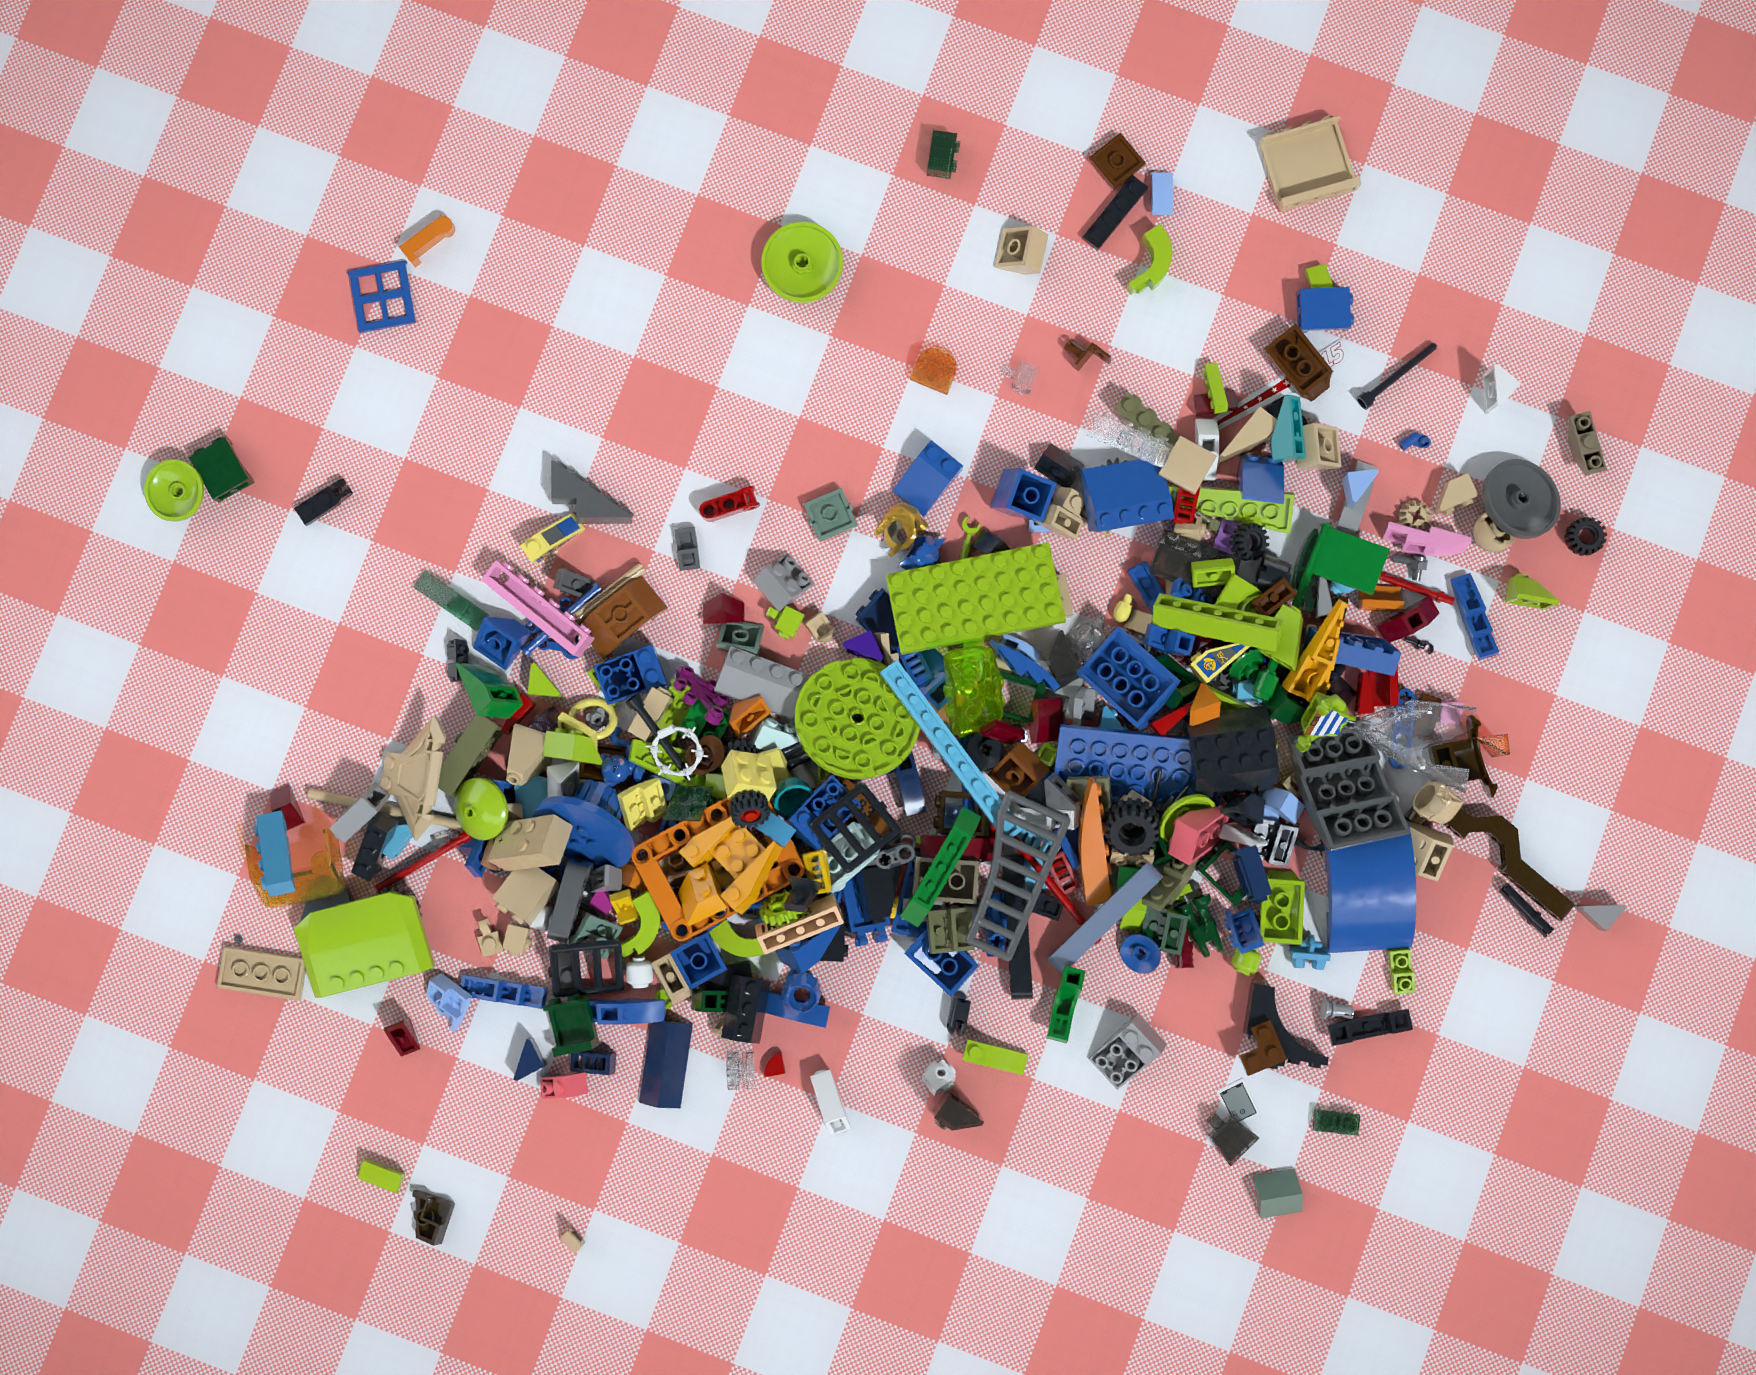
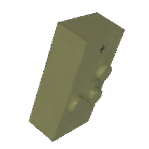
M475 714L465 731L457 735L454 741L456 743L441 765L438 788L449 796L455 797L460 785L474 777L503 734L501 731L502 726L489 717L476 716Z

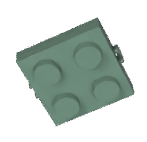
M842 488L804 503L810 518L808 521L811 527H814L819 542L858 527L852 513V505L850 502H847Z

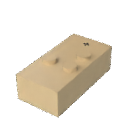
M555 814L508 821L503 831L496 836L488 861L505 871L559 865L573 826Z

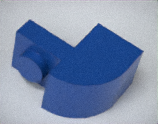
M1148 624L1143 644L1163 653L1191 656L1195 636L1180 630H1168L1154 624Z

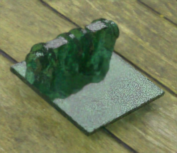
M676 786L663 820L700 821L706 806L710 807L716 803L715 797L711 795L714 787Z

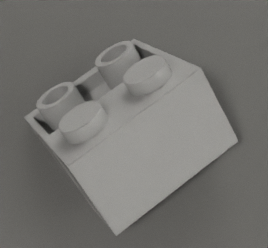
M789 553L765 566L753 579L755 585L779 612L785 609L786 606L791 605L815 584Z

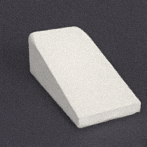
M1236 822L1224 824L1219 835L1221 839L1249 846L1256 845L1261 847L1268 844L1266 840Z

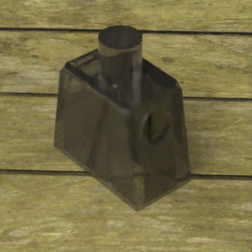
M1214 1112L1206 1120L1213 1128L1208 1137L1225 1162L1230 1166L1259 1139L1256 1134L1230 1115L1222 1120Z

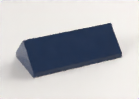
M668 1020L650 1024L639 1103L656 1108H681L693 1024Z

